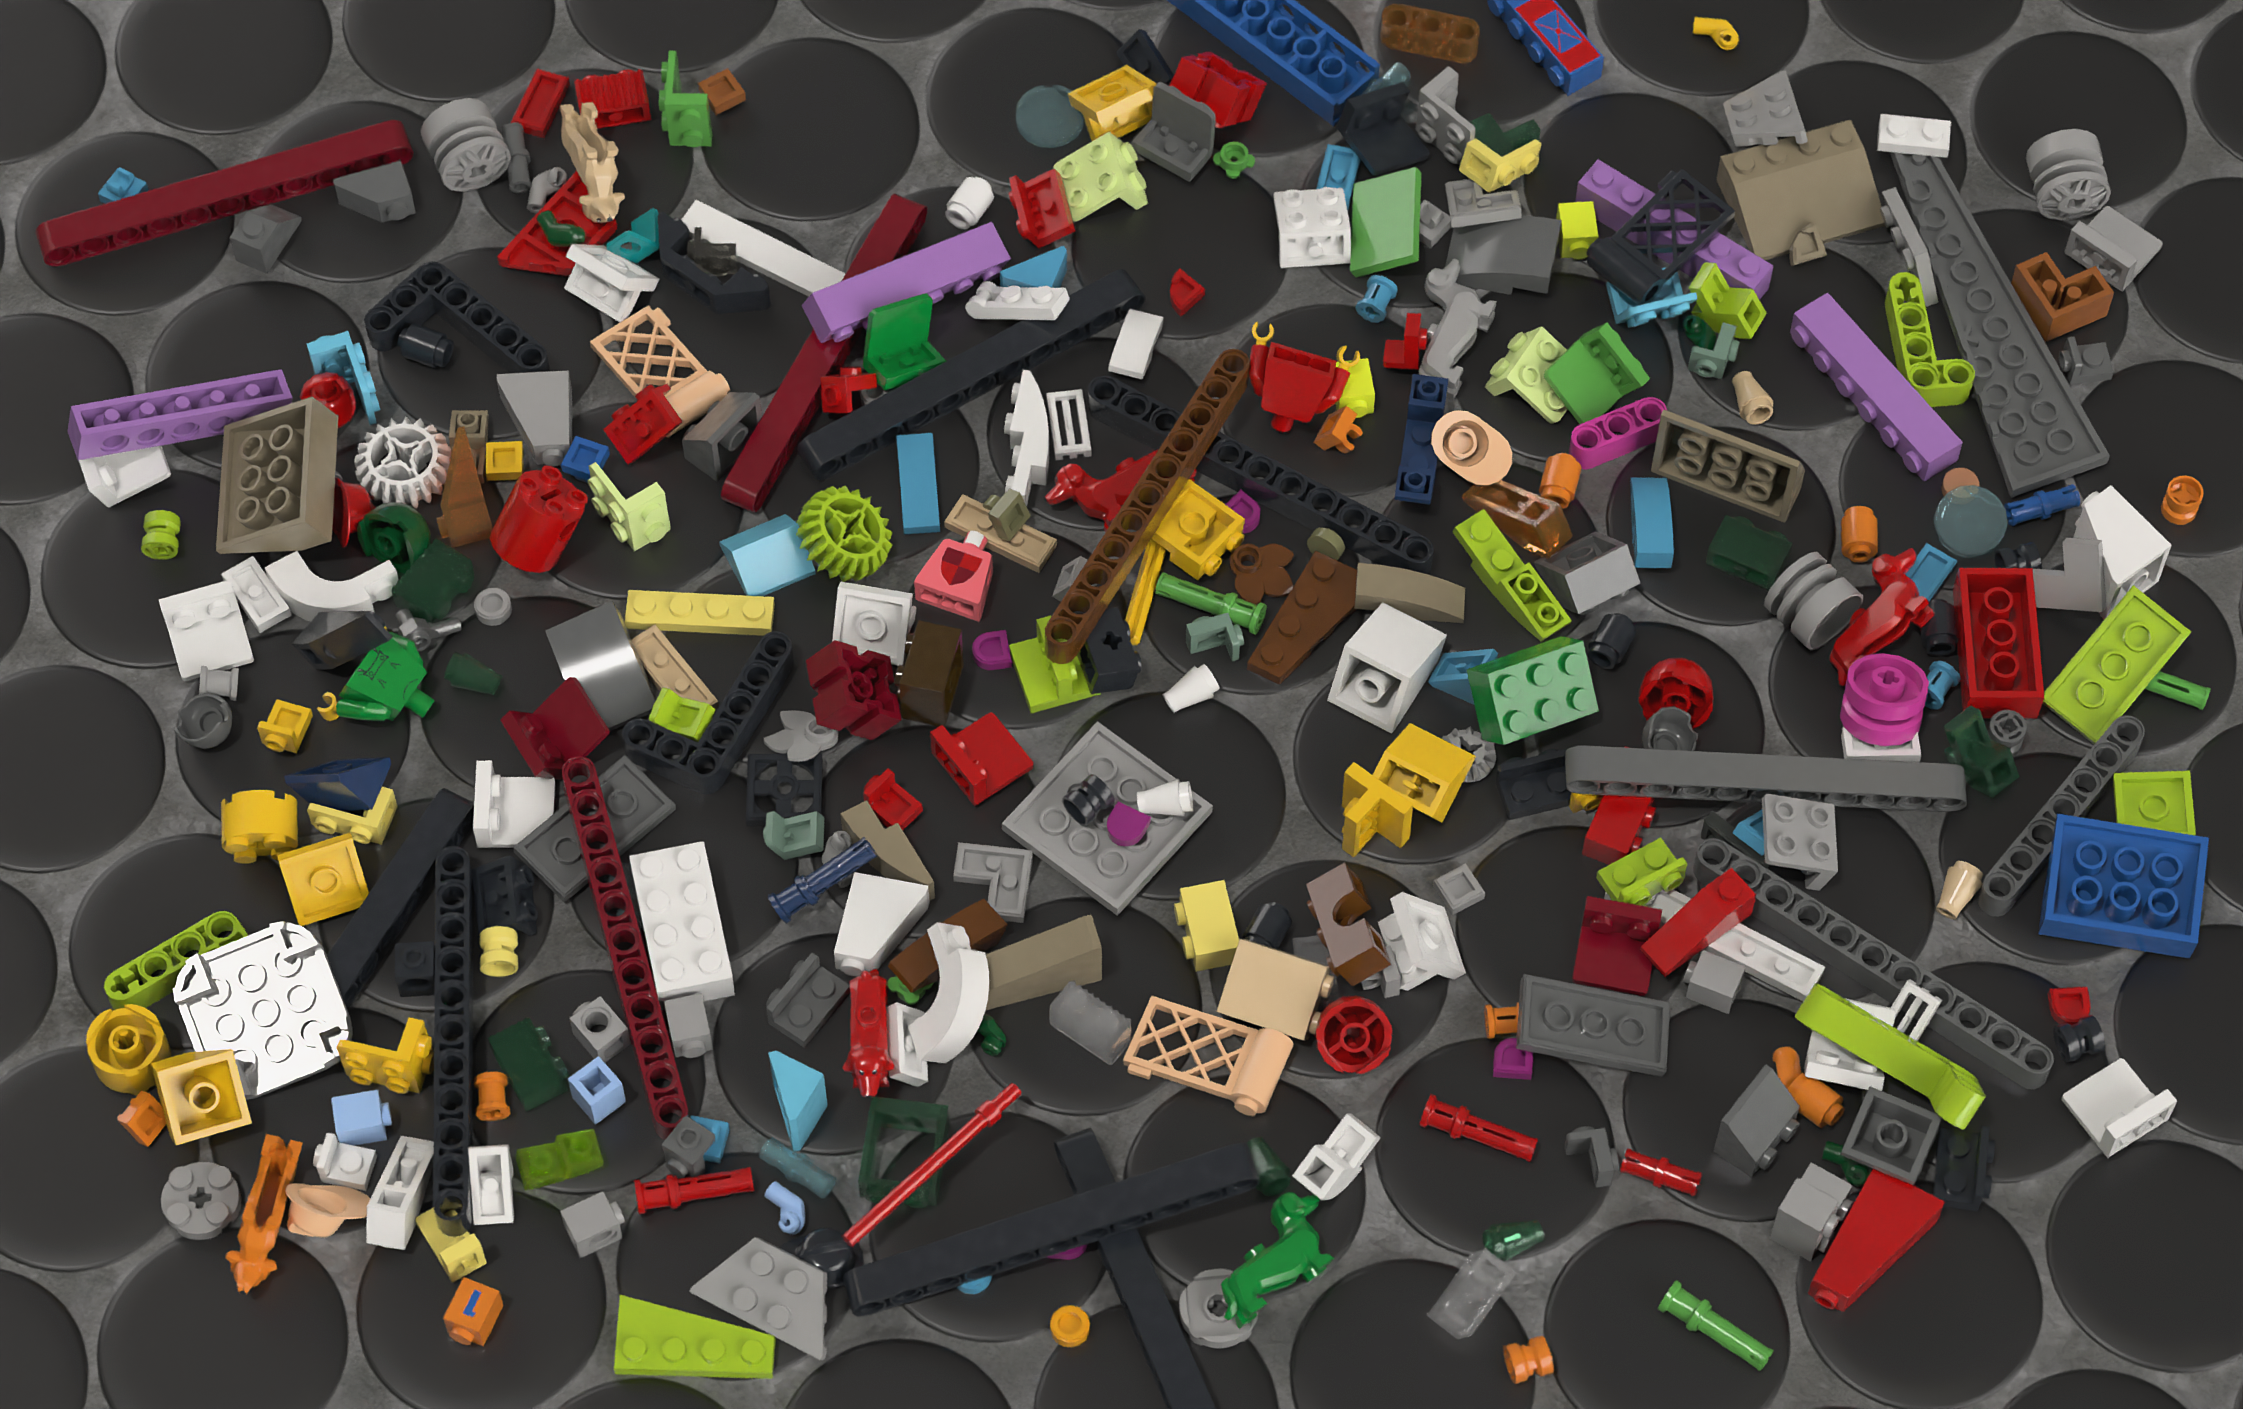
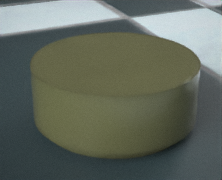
M1328 528L1315 529L1307 540V546L1312 554L1318 551L1338 560L1345 550L1341 537Z

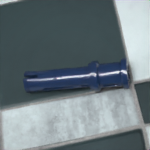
M863 837L809 875H798L794 878L795 882L777 895L771 893L768 895V899L780 918L787 924L791 921L792 915L808 904L812 906L817 904L820 899L819 895L864 864L878 857L877 853L869 841Z

